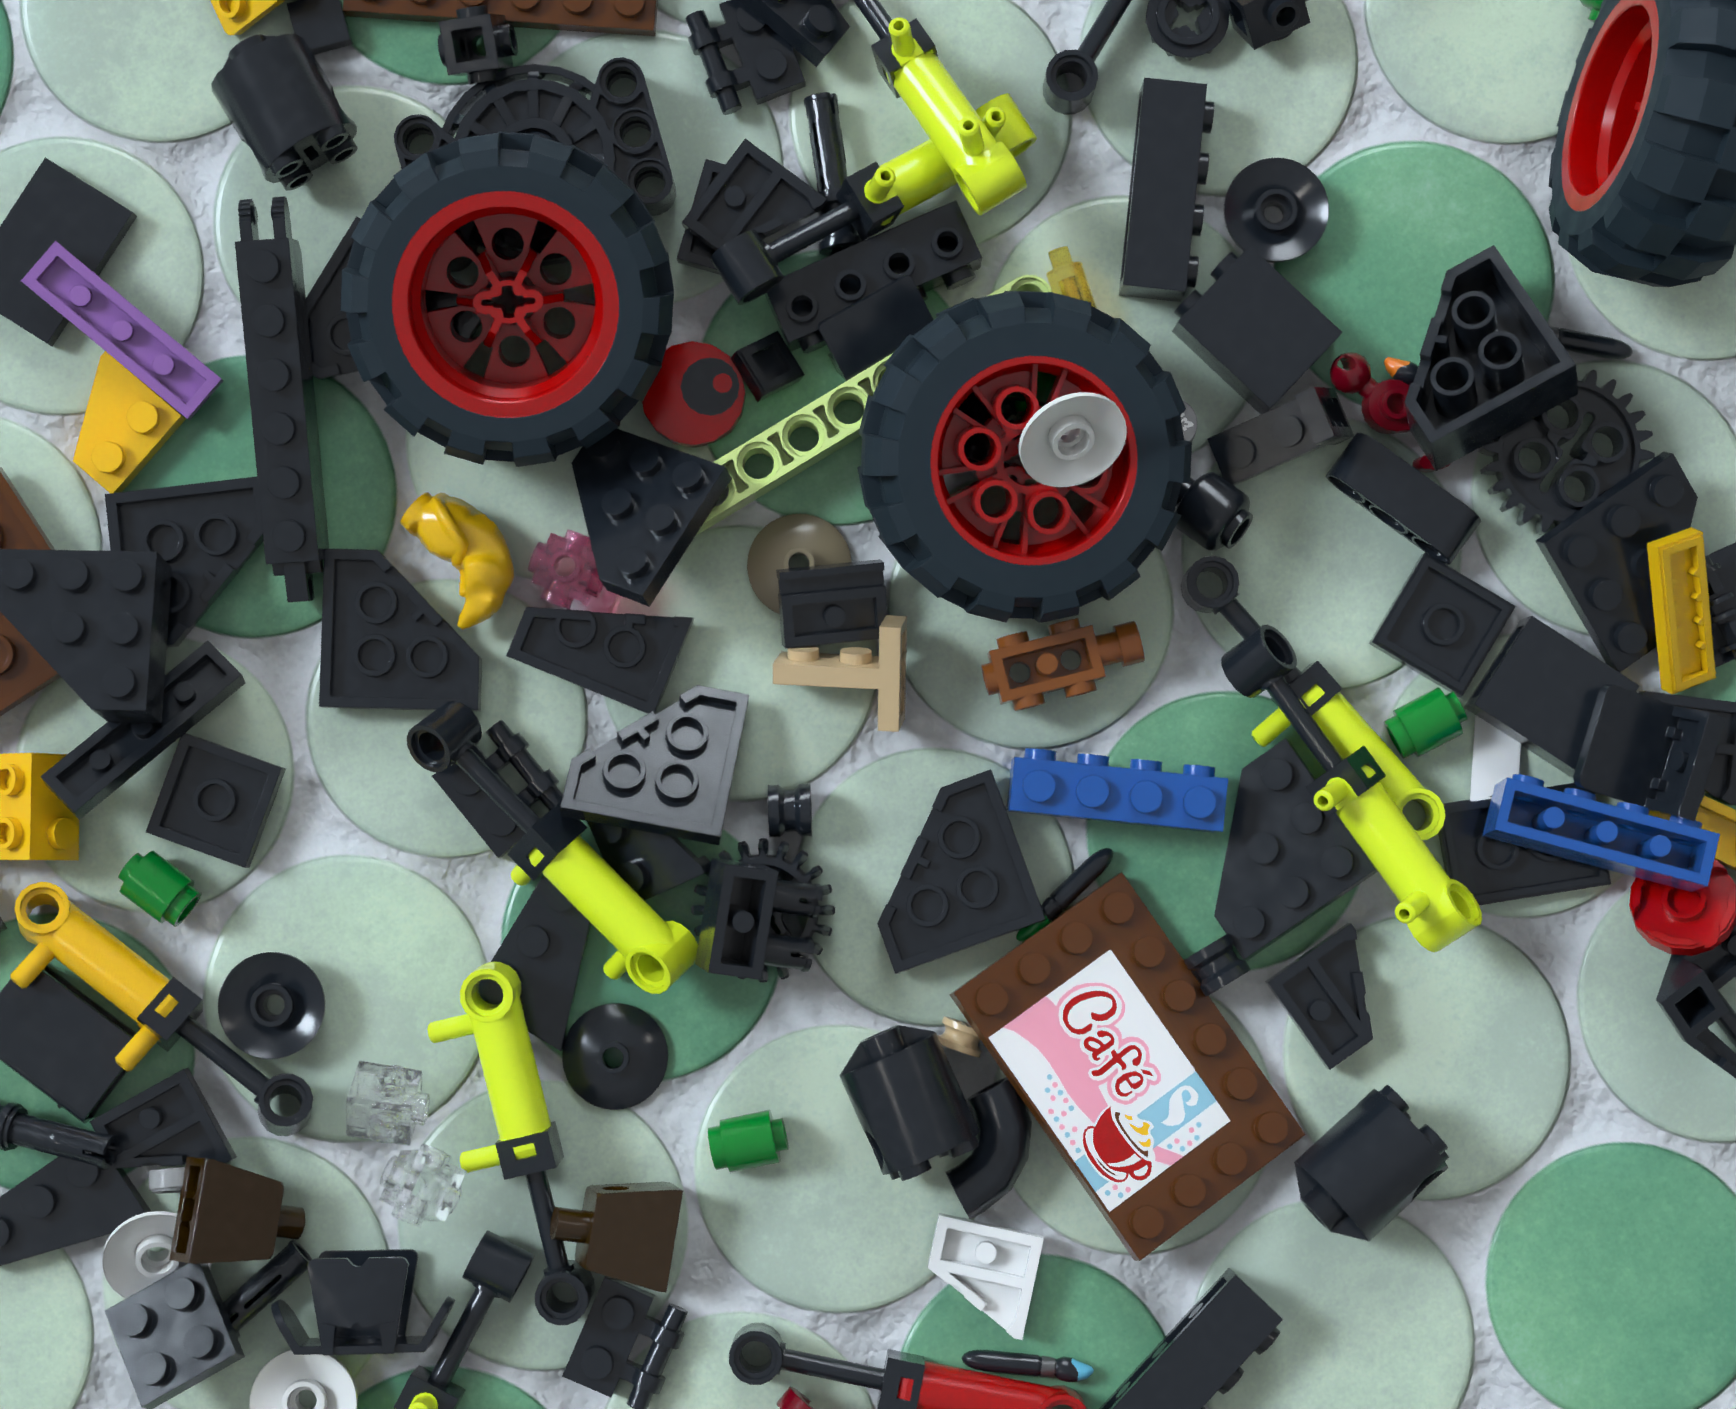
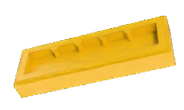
M1692 527L1647 543L1661 689L1670 694L1681 692L1716 678L1704 538L1702 531Z

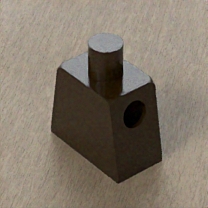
M187 1157L169 1260L205 1264L271 1259L274 1254L276 1237L295 1240L301 1237L305 1226V1211L301 1207L282 1205L284 1185L280 1181L214 1159Z
M670 1182L587 1186L582 1210L555 1207L551 1218L550 1237L552 1240L576 1242L575 1261L586 1270L666 1293L683 1190Z

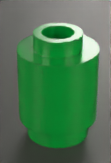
M1437 687L1393 710L1394 716L1385 720L1384 725L1394 746L1404 759L1412 754L1420 757L1462 735L1463 729L1460 723L1468 720L1455 693L1451 692L1445 695Z
M150 851L145 856L136 853L125 864L118 876L123 881L120 888L122 895L158 922L163 923L167 921L174 927L184 921L202 895L201 892L193 887L194 880L155 851Z
M770 1110L722 1119L719 1126L708 1128L709 1146L716 1170L728 1168L731 1173L779 1163L781 1161L780 1151L789 1150L783 1118L773 1120Z

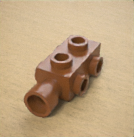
M1075 618L1049 625L1050 636L1029 641L1028 633L1024 631L996 639L999 649L988 652L990 663L981 665L988 695L998 694L1000 705L1013 702L1014 710L1019 711L1045 704L1043 694L1064 689L1066 698L1096 691L1095 681L1106 677L1104 666L1121 662L1122 666L1126 667L1144 662L1145 657L1135 621L1113 626V632L1095 636L1093 625L1080 627L1079 619ZM1065 651L1076 652L1080 657L1079 667L1074 670L1064 668L1061 664L1062 653ZM1021 663L1028 668L1029 678L1027 681L1017 683L1012 680L1010 668L1014 664Z

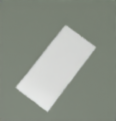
M1475 715L1470 801L1473 802L1491 799L1492 797L1488 796H1492L1494 786L1507 777L1512 778L1513 774H1519L1521 743Z

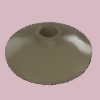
M809 514L786 515L770 522L754 539L747 560L749 581L759 600L775 613L780 614L779 585L776 570L789 568V561L793 556L798 554L806 556L809 560V566L852 562L850 550L845 539L833 525L824 519Z

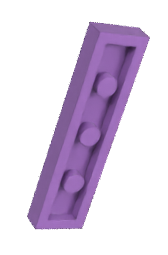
M57 241L50 246L21 280L189 421L223 382L218 375Z

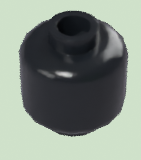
M1213 472L1200 476L1196 481L1190 478V483H1182L1175 511L1181 517L1175 527L1210 551H1216L1223 546L1228 549L1235 546L1246 533L1253 519V514L1248 512L1250 500L1247 494Z

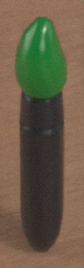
M1101 849L1087 858L1041 904L1046 920L1020 929L1016 939L1020 942L1025 941L1050 923V920H1053L1062 913V910H1065L1109 866L1113 858L1112 849Z

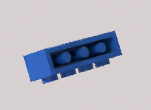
M1025 748L1024 758L1014 757L1011 759L1007 812L1212 833L1223 832L1228 778L1215 777V767L1184 764L1183 774L1162 772L1163 762L1131 759L1130 768L1109 766V756L1078 754L1077 763L1056 761L1057 751Z
M1513 774L1512 778L1507 777L1494 786L1482 835L1484 837L1690 892L1708 887L1720 834L1701 829L1702 823L1699 821L1686 820L1675 816H1670L1669 820L1649 815L1650 810L1648 808L1627 802H1617V806L1596 801L1597 795L1580 789L1565 788L1564 792L1544 787L1545 782L1543 780L1527 775Z

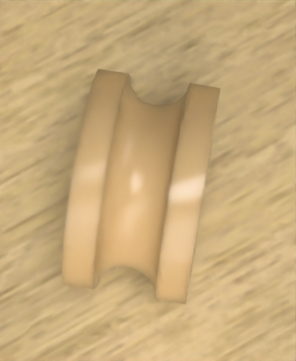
M944 1016L942 1023L945 1025V1032L942 1035H937L941 1045L980 1058L982 1052L978 1047L980 1038L971 1025Z

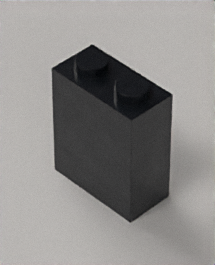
M1249 246L1239 258L1231 251L1210 274L1216 282L1203 295L1195 289L1178 306L1174 313L1180 319L1172 332L1261 415L1268 412L1336 341L1342 334V331Z
M1529 616L1518 622L1464 708L1518 741L1523 747L1570 777L1574 776L1600 688L1605 684H1612L1636 692L1640 685L1534 616Z

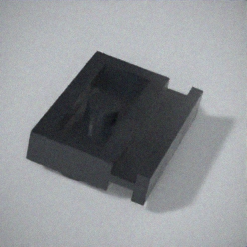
M878 559L777 569L783 647L786 649L879 639V627L886 615H888L886 586L884 585L883 570H885L884 562Z

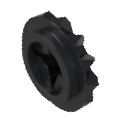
M1149 0L1145 23L1151 35L1152 43H1156L1162 48L1168 57L1175 55L1185 57L1190 61L1197 56L1206 53L1210 54L1222 41L1229 25V8L1226 0ZM1177 5L1179 8L1182 7L1187 13L1193 10L1198 11L1204 7L1195 21L1197 32L1191 31L1187 25L1180 28L1175 27L1171 30L1179 15L1176 9Z

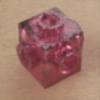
M567 529L565 537L550 533L546 544L538 542L529 562L528 571L534 573L531 582L537 588L543 590L540 599L570 610L573 602L587 607L591 596L599 597L604 586L598 576L588 536ZM562 558H571L575 562V570L569 576H560L557 573V568Z

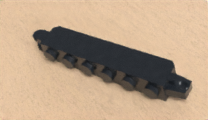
M286 196L272 198L271 218L273 221L274 239L259 240L258 213L252 199L239 200L238 203L241 241L235 242L265 562L266 564H272L274 576L284 575L288 603L306 602L314 600L313 573L323 572L324 549H329L302 253L299 241L292 239L290 212Z

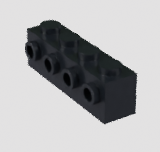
M955 200L785 275L779 284L765 294V297L789 350L792 352L802 348L803 353H809L826 345L818 330L819 322L903 275L912 277L924 301L928 299L926 292L945 284L947 290L958 288L976 277L974 271L980 269L982 256Z

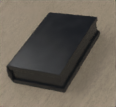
M48 966L27 988L22 989L10 979L0 992V1061L56 1102L59 1109L64 1108L82 1123H87L95 1116L128 1072L115 1062V1057L133 1038L136 1032Z

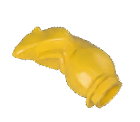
M429 492L422 494L406 510L400 524L411 535L416 536L432 555L451 562L460 572L459 595L465 597V604L459 615L457 625L462 630L489 619L501 608L505 593L510 588L514 579V567L510 551L497 525L469 503L456 497H450L446 493H438L435 496H432Z

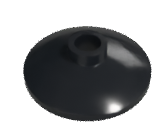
M1266 158L1245 167L1229 186L1223 208L1226 228L1236 245L1243 251L1251 246L1267 262H1286L1306 254L1317 244L1323 235L1329 217L1328 197L1321 181L1306 166L1286 158ZM1275 206L1281 210L1283 218L1280 222L1272 223L1266 219L1264 210L1267 207Z
M260 953L241 961L227 975L219 993L218 1015L226 1036L240 1050L258 1058L278 1059L302 1050L316 1036L325 1015V994L315 972L302 960L286 953ZM273 994L282 997L285 1004L283 1011L278 1015L271 1013L267 1007V1001Z
M622 1003L604 1004L584 1013L570 1028L563 1045V1068L573 1090L588 1103L610 1110L626 1109L643 1102L659 1087L667 1070L668 1046L657 1022L643 1010ZM611 1047L618 1048L623 1054V1062L616 1068L608 1066L604 1061V1053Z

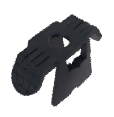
M331 1250L322 1252L319 1258L311 1260L307 1266L320 1338H309L299 1319L285 1301L281 1299L271 1305V1310L279 1330L294 1355L394 1354L425 1352L436 1339L456 1300L449 1296L446 1298L425 1336H406L418 1261L416 1250Z

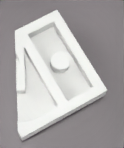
M939 1213L928 1260V1269L944 1282L953 1286L964 1295L965 1299L991 1317L1014 1339L1022 1340L1044 1237L1042 1235Z

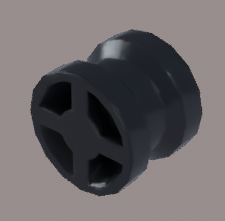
M799 784L795 790H783L779 785H768L769 837H781L785 832L796 831L801 836H812L811 784Z
M1229 933L1183 960L1187 968L1196 971L1202 980L1200 989L1205 997L1251 970L1247 962L1238 959L1232 950L1234 941Z

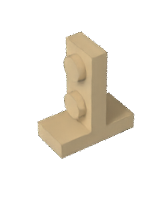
M886 615L879 627V656H872V650L862 647L843 648L840 650V654L819 653V647L817 646L788 648V652L781 651L773 663V684L878 689V731L899 732L905 720L907 616Z

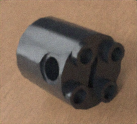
M282 34L279 36L254 35L242 40L230 50L224 67L216 74L211 83L212 92L241 140L253 151L265 180L272 183L281 182L286 191L294 190L312 178L313 174L311 171L321 167L328 161L331 164L340 163L357 151L358 147L353 141L357 134V126L341 109L335 97L333 86L303 37L297 34Z
M897 1025L870 1036L858 1044L839 1076L863 1131L873 1148L883 1175L890 1174L892 1180L901 1178L902 1181H905L930 1170L932 1167L928 1159L937 1155L939 1158L947 1155L950 1158H955L980 1146L976 1138L980 1131L936 1032Z
M1386 1085L1380 1091L1376 1089L1370 1091L1366 1097L1294 1162L1301 1202L1329 1232L1369 1242L1402 1212L1427 1185L1448 1169L1445 1161L1449 1156L1445 1152L1448 1149L1445 1142L1427 1124L1418 1129L1410 1121L1411 1117L1406 1112L1409 1106L1389 1085Z

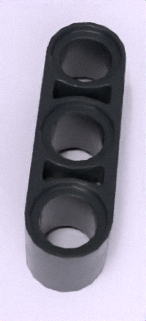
M1360 432L1356 433L1326 474L1327 479L1342 493L1422 551L1447 565L1453 562L1481 523L1480 517L1467 505L1384 445Z

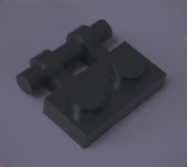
M728 0L719 4L725 24L718 27L710 26L704 10L693 12L685 18L691 32V36L688 38L693 54L700 55L708 75V79L705 81L710 97L717 98L723 115L735 113L742 108L736 91L749 86L757 105L806 87L804 76L792 46L739 0ZM734 44L742 67L728 70L720 48Z
M503 720L498 721L486 731V734L498 747L492 755L487 758L477 745L472 748L509 787L510 785L499 771L511 763L528 784L517 795L529 807L540 799L550 811L562 801L563 794L556 786L559 780L550 769L544 772L527 751L529 743L520 732L514 735ZM457 764L432 775L434 780L498 858L508 853L525 834Z
M605 1276L562 1377L608 1397H612L619 1379H624L634 1385L627 1400V1405L634 1409H647L653 1394H659L666 1378L662 1373L672 1349H679L685 1335L681 1328L688 1311L669 1303L662 1320L655 1319L647 1315L654 1299V1294L624 1281ZM639 1333L653 1340L643 1365L628 1360Z

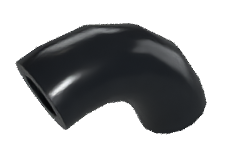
M1007 1077L990 1084L967 1099L975 1113L979 1126L978 1142L980 1146L975 1148L971 1155L962 1163L945 1172L969 1219L985 1212L1012 1190L1029 1158L1032 1128L1031 1117L1028 1107Z

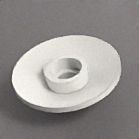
M1078 392L1059 397L1039 409L1023 429L1019 441V456L1022 465L1034 480L1047 486L1070 487L1090 481L1107 470L1121 453L1127 435L1125 418L1119 407L1112 400L1100 394Z
M167 1211L142 1213L124 1221L111 1233L104 1246L102 1267L107 1282L120 1296L126 1299L188 1264L169 1260L177 1213ZM153 1247L166 1248L165 1250L160 1252L150 1250V1248ZM207 1263L211 1270L212 1263Z
M288 1350L274 1357L261 1369L251 1389L249 1406L250 1409H358V1394L350 1372L336 1357L323 1354L294 1355L292 1350ZM302 1390H310L315 1394L317 1399L315 1407L306 1408L301 1405L299 1394Z

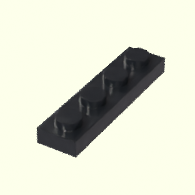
M207 640L165 675L162 723L107 722L40 777L46 786L80 820L245 684V680L242 674Z

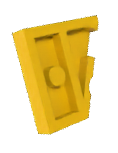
M105 351L100 356L73 462L109 493L123 492L186 418Z

